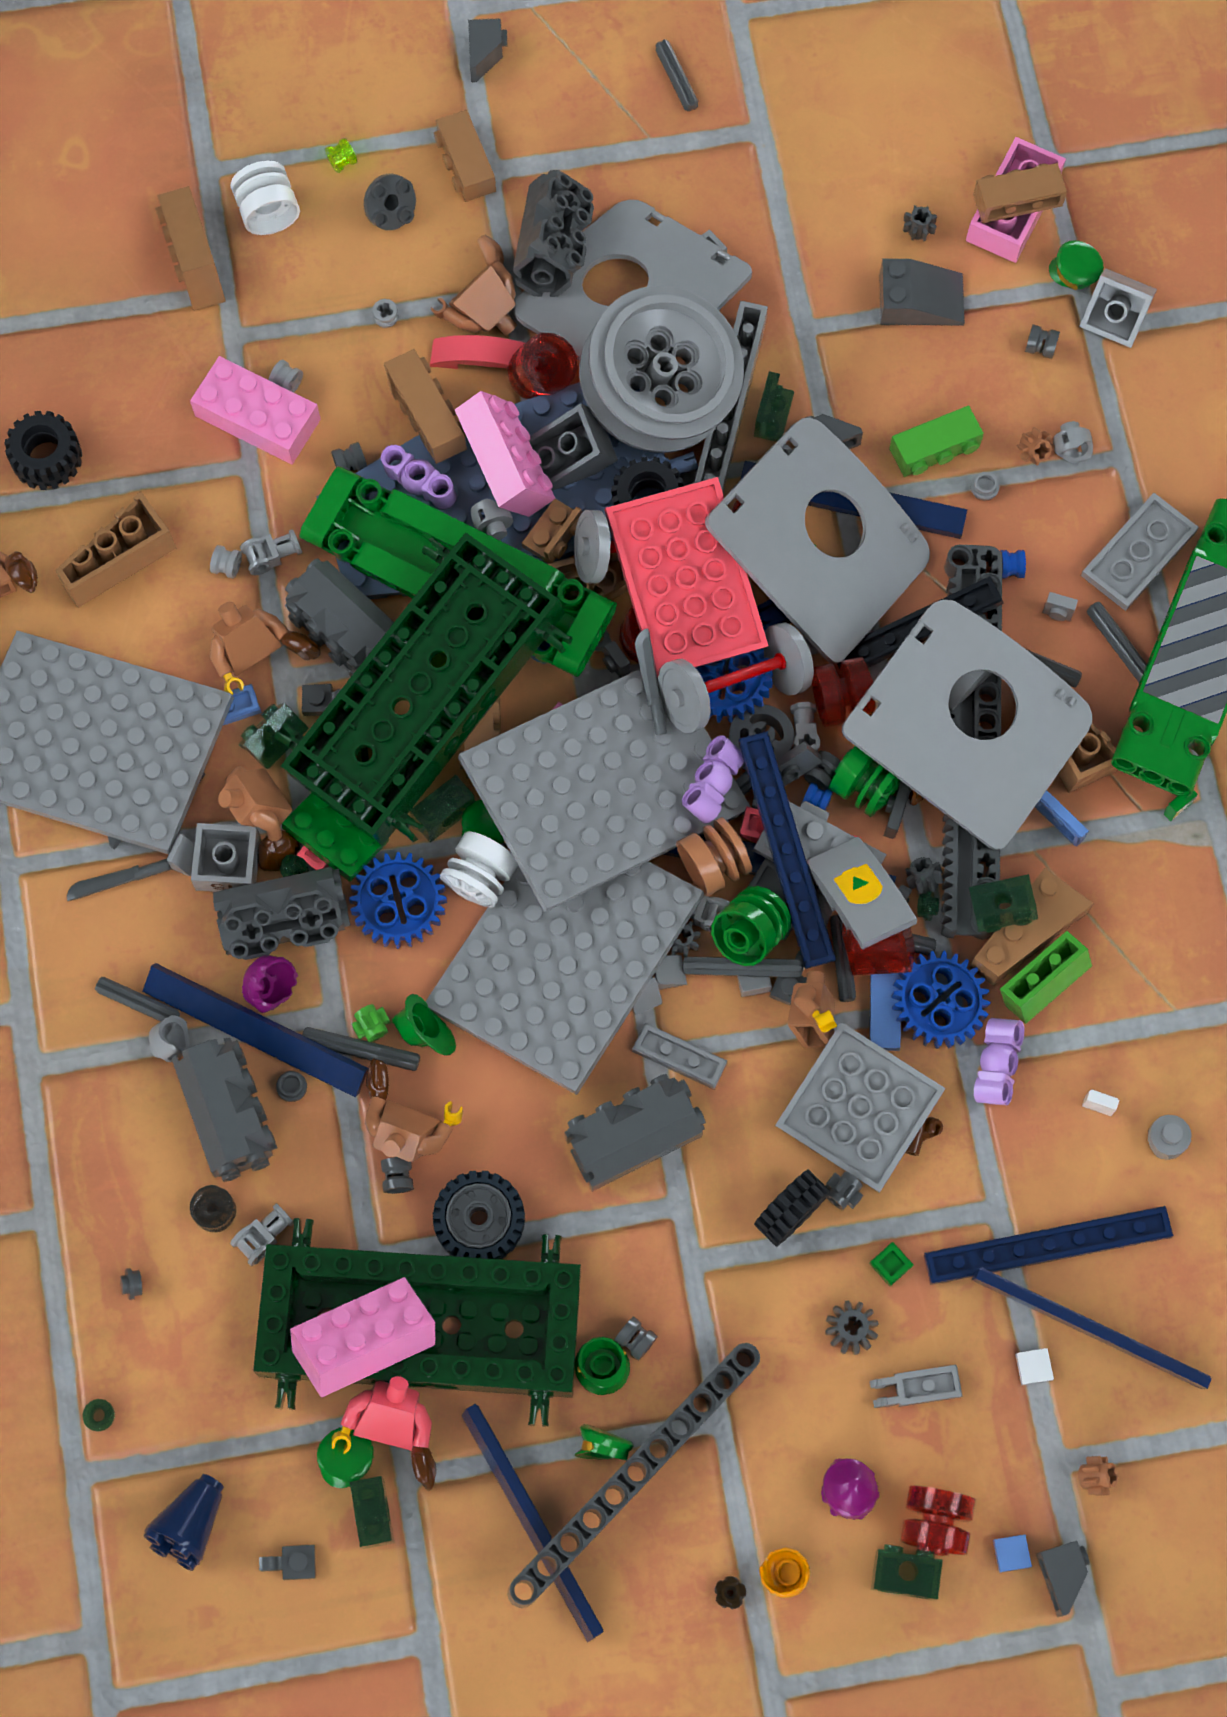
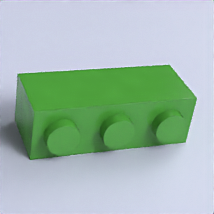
M968 405L892 436L889 449L904 477L910 474L919 475L932 465L937 463L943 465L959 454L964 453L967 455L973 453L981 445L984 433Z
M1066 931L1000 988L1005 1006L1025 1024L1028 1023L1092 967L1088 948Z

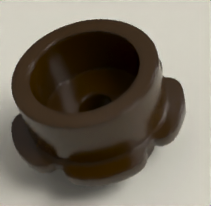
M733 1576L726 1577L724 1581L720 1580L715 1586L716 1601L723 1608L730 1607V1609H736L740 1607L743 1603V1598L746 1597L744 1584H740L739 1579ZM728 1590H732V1591H733V1595H732V1596H729V1595L727 1594V1591H728Z

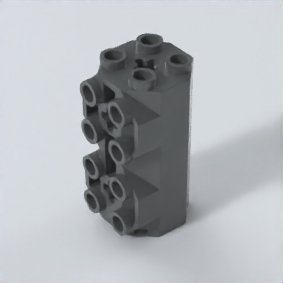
M550 170L548 174L540 175L528 188L513 271L514 274L516 273V285L533 296H542L543 292H551L550 297H558L571 287L573 273L584 266L587 248L585 246L586 237L582 230L591 224L594 210L592 201L594 197L588 188L559 170Z
M318 558L314 559L308 565L306 572L299 578L292 579L285 588V591L288 592L285 607L291 613L288 615V618L297 628L300 629L303 626L309 632V638L318 647L326 644L331 650L328 653L329 657L338 666L343 664L349 669L350 677L394 623L328 560L322 562Z
M332 867L213 892L215 911H219L217 912V924L223 948L227 955H232L237 959L249 960L270 955L271 952L277 949L279 944L287 942L303 947L328 943L336 937L338 931H343L345 927L350 926L339 869L333 870Z
M223 1038L225 1044L219 1045L217 1039H212L189 1047L182 1051L183 1058L181 1060L176 1056L172 1059L211 1173L214 1177H222L223 1182H228L240 1177V1172L250 1168H252V1171H257L269 1166L268 1159L273 1156L272 1150L277 1149V1144L268 1125L263 1126L262 1122L266 1121L267 1117L262 1103H260L258 1096L252 1097V1094L256 1093L257 1089L248 1068L243 1069L242 1067L247 1065V1061L238 1040L232 1042L230 1038Z
M667 1074L660 1075L650 1082L651 1086L641 1091L637 1087L626 1092L623 1095L624 1101L622 1104L614 1106L611 1101L605 1102L595 1109L596 1113L586 1118L584 1115H580L567 1122L569 1128L564 1132L567 1144L571 1142L574 1148L570 1150L586 1183L589 1182L592 1192L702 1137L703 1130H705L703 1124L706 1121L699 1107H692L689 1098L692 1095L684 1079L678 1082L675 1078L669 1079Z

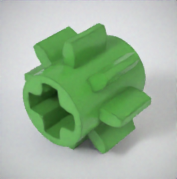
M371 1004L361 1008L354 1014L356 1022L351 1025L359 1039L366 1037L368 1042H373L388 1033L385 1025L391 1022L383 1007L376 1010L375 1006Z

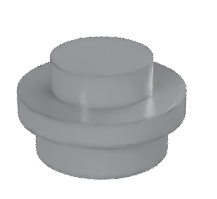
M983 472L977 474L972 479L971 492L976 498L990 500L998 494L999 481L993 474Z

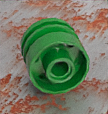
M855 746L847 752L839 763L829 789L845 800L854 794L855 791L858 792L859 795L856 799L855 807L860 809L870 800L864 813L869 817H873L879 809L888 803L890 795H894L901 780Z
M751 886L742 890L715 917L711 925V935L715 946L727 959L742 966H754L761 962L772 951L773 947L778 945L787 935L791 928V915L787 905L777 894L764 887Z

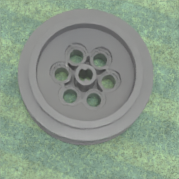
M648 286L622 295L604 311L584 343L580 356L579 378L587 406L607 432L631 447L649 452L668 453L681 451L700 443L728 415L741 392L744 378V360L736 333L727 319L711 303L681 288ZM650 343L657 344L661 351L653 349ZM627 356L634 357L638 364H632ZM676 357L682 358L686 365L680 364ZM630 384L637 385L640 389V392L634 391L630 387ZM678 384L684 385L688 392L680 390ZM655 398H661L666 406L659 405Z

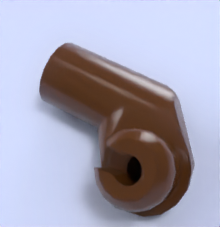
M933 1117L927 1118L905 1153L919 1156L922 1142L939 1135L943 1131V1123Z

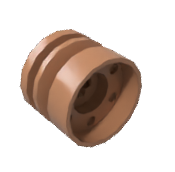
M723 817L714 820V828L711 825L703 827L705 842L697 833H691L676 842L677 851L684 867L697 888L704 891L705 896H710L725 887L723 872L732 881L739 879V872L742 875L752 872V865L743 841Z

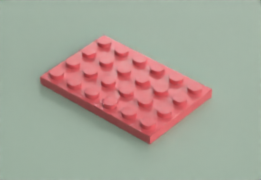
M718 477L607 507L604 510L640 632L649 628L657 679L660 668L666 662L675 659H684L697 668L768 647L747 573L712 536L705 525L707 515L724 499Z

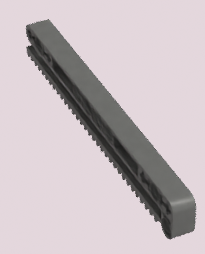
M955 545L948 551L944 565L945 573L950 577L946 588L947 596L991 576L1002 598V554L997 548L982 545ZM960 559L965 565H956L952 560ZM986 562H988L989 566L991 567L989 573H985ZM1002 605L989 610L988 619H986L985 614L979 615L1002 631ZM993 673L953 711L949 709L953 722L966 735L979 740H990L1001 736V678ZM980 695H989L993 701L984 702L981 700ZM988 722L993 728L990 730L983 729L979 723ZM944 814L943 822L945 824L942 833L945 834L942 844L945 845L942 851V855L945 856L942 862V867H944L942 890H944L941 898V901H944L941 912L944 913L941 924H944L941 935L947 938L962 935L974 936L981 940L988 939L995 932L1000 920V850L989 848ZM982 861L986 862V867H989L986 877H982L984 872L983 864H980ZM985 889L990 892L991 898L983 899L978 895L977 891ZM983 911H987L985 922L989 924L988 927H983V923L980 921Z

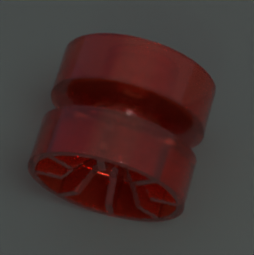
M862 657L841 661L840 678L832 663L813 667L812 690L817 712L824 727L843 724L846 718V707L850 714L872 685L871 674ZM872 698L863 709L869 716L875 711V700Z
M909 1486L906 1508L923 1516L922 1520H903L900 1542L917 1547L918 1551L939 1556H949V1554L967 1555L971 1533L965 1529L955 1527L954 1521H973L976 1499L942 1489Z

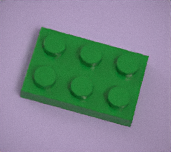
M313 793L282 823L283 830L330 867L339 869L340 875L349 882L389 841L388 838L384 845L381 846Z

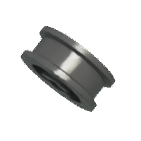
M765 704L763 707L754 705V715L746 710L744 712V720H741L736 715L731 723L728 739L739 749L738 740L740 738L765 732L766 725L771 726L768 734L776 759L792 750L794 741L793 725L787 715L776 707ZM775 730L780 735L781 741L775 739ZM745 763L741 766L744 770H746Z

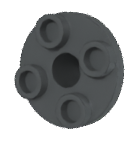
M389 173L377 177L369 185L364 197V210L367 218L373 225L383 230H395L410 223L414 218L416 195L413 185L409 180L400 175Z

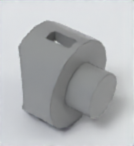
M1075 421L1062 424L1060 427L1061 432H1058L1053 437L1055 453L1071 464L1083 462L1091 458L1093 442L1090 430L1080 427L1079 423ZM1079 446H1081L1082 452H1078Z
M488 498L476 503L471 508V517L475 529L498 540L507 536L506 529L513 523V517L509 510L499 508L496 501ZM481 512H484L485 519L482 517Z
M171 1015L152 1027L149 1032L150 1052L156 1058H161L166 1062H172V1059L176 1056L178 1059L183 1056L182 1051L190 1047L187 1022L179 1016Z
M1176 1115L1161 1116L1148 1130L1149 1146L1158 1158L1171 1160L1180 1156L1191 1143L1192 1133L1184 1119Z

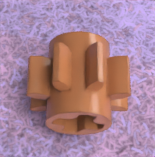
M1033 427L1032 432L1023 433L1020 444L1017 445V448L1024 451L1020 458L1026 462L1031 461L1036 466L1039 465L1040 461L1049 460V456L1054 448V445L1048 442L1051 435L1046 431L1041 432Z
M1086 1457L1087 1464L1081 1465L1078 1470V1480L1081 1487L1088 1489L1089 1495H1110L1109 1487H1115L1118 1482L1116 1466L1113 1463H1108V1457Z

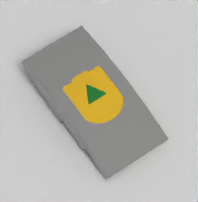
M859 836L806 860L811 875L833 911L836 910L846 929H850L861 949L917 924V918L905 898Z

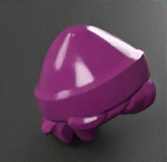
M264 955L257 958L248 966L243 977L242 994L246 1002L255 1007L260 1013L274 1010L281 1003L286 1002L293 993L291 988L297 985L296 978L298 973L295 967L282 956Z
M839 1458L835 1459L825 1472L821 1496L822 1501L826 1504L828 1503L832 1516H841L846 1519L855 1520L863 1519L872 1511L880 1494L875 1473L865 1464L856 1459Z

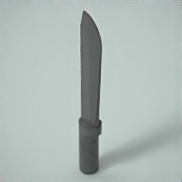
M647 628L637 636L635 648L646 692L647 705L651 707L655 735L666 734L667 730L662 699L659 693L649 628Z
M167 859L142 867L136 865L129 869L79 881L69 889L67 901L76 900L131 881L141 880L171 870Z

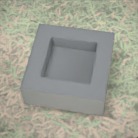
M1050 592L1043 613L1057 621H1071L1078 600Z

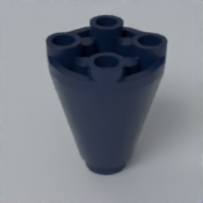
M202 1474L200 1479L194 1480L146 1527L143 1536L152 1543L150 1549L165 1558L170 1554L177 1558V1563L183 1568L193 1571L196 1565H199L203 1559L222 1499L221 1492L224 1486L218 1480L206 1474Z

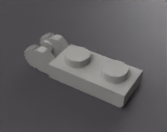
M957 1365L897 1373L893 1377L870 1381L871 1388L882 1389L895 1385L897 1392L895 1397H881L874 1400V1408L894 1405L902 1407L962 1397Z

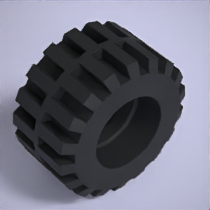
M34 411L35 415L29 416V413L23 415L24 420L20 422L17 419L13 423L14 429L9 428L7 432L9 439H5L4 444L7 449L5 450L6 456L16 476H18L22 483L27 482L28 486L33 489L37 485L40 490H47V486H52L53 489L59 488L58 484L61 482L66 485L70 482L68 477H75L78 473L76 467H81L82 463L80 458L82 457V450L72 425L69 421L65 422L64 417L59 414L55 417L51 411H47L45 415H42L41 411ZM55 443L58 445L56 450L48 457L41 459L30 457L33 449L40 444Z
M641 457V462L637 463L635 459L629 461L630 467L623 466L619 469L620 476L615 475L613 479L614 486L611 487L613 506L632 501L639 491L646 488H655L665 492L683 487V479L679 476V471L676 468L671 469V463L666 460L663 464L660 463V458L653 457L652 461H648L647 457Z

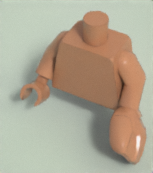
M482 235L478 238V244L483 252L487 266L448 304L442 298H438L439 303L443 305L442 309L436 311L431 307V311L436 317L444 318L459 329L478 333L481 331L488 332L496 326L507 336L517 327L514 320L507 314L516 305L514 301L516 292L513 276L503 266L504 255L500 245L489 236Z

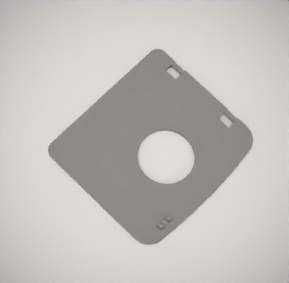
M625 200L617 203L583 231L586 237L585 246L587 248L584 266L573 273L571 287L558 297H550L551 292H543L542 296H533L524 290L515 301L514 312L516 319L523 326L580 361L581 352L588 335L595 327L601 315L609 307L594 302L583 290V280L588 271L595 265L611 259L633 261L646 271L649 278L647 287L671 286L681 288L702 297L718 310L752 278V268L748 263L736 256H731L721 250V247L672 218L665 217L655 211V208L639 200ZM653 217L661 223L655 226L648 220ZM719 256L727 262L721 265L714 261V259ZM650 343L653 349L661 351L657 344ZM627 356L632 364H638L634 357ZM630 384L634 391L639 389L637 385Z
M803 418L794 423L705 519L706 528L817 651L832 664L843 661L929 562L930 550L926 539L897 501L840 439L823 423L813 418ZM789 440L795 448L787 455L782 447ZM826 491L839 493L849 499L858 510L862 521L863 533L858 548L851 555L846 557L829 556L820 551L809 538L805 526V512L810 500L818 493ZM736 498L742 505L733 513L727 505Z
M940 600L933 603L918 620L912 631L907 635L860 702L842 725V733L848 741L993 850H1000L1009 844L1085 737L1092 724V712L1087 701L1048 666L1016 641L956 601ZM923 627H926L932 633L922 644L916 639V636ZM973 671H987L1002 678L1011 688L1016 702V713L1010 728L1000 737L990 740L975 739L963 733L953 722L949 711V695L953 685L962 675ZM872 698L879 705L873 714L869 716L863 709Z

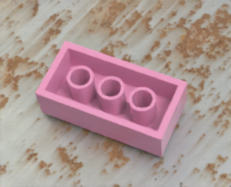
M1015 137L995 176L1007 174L1015 169L1026 170L1040 164L1050 165L1058 163L1062 174L1066 158ZM977 209L970 222L966 241L1016 263L1043 211L982 223Z
M221 356L217 358L190 400L195 417L293 465L321 420L316 403Z
M480 391L455 409L499 508L530 517L556 499L551 490L553 488L552 482L544 474L540 466L541 458L533 450L529 442L530 435L526 428L521 425L518 418L519 411L514 403L498 398L496 395Z
M405 1277L290 1328L292 1352L321 1398L435 1345V1321Z

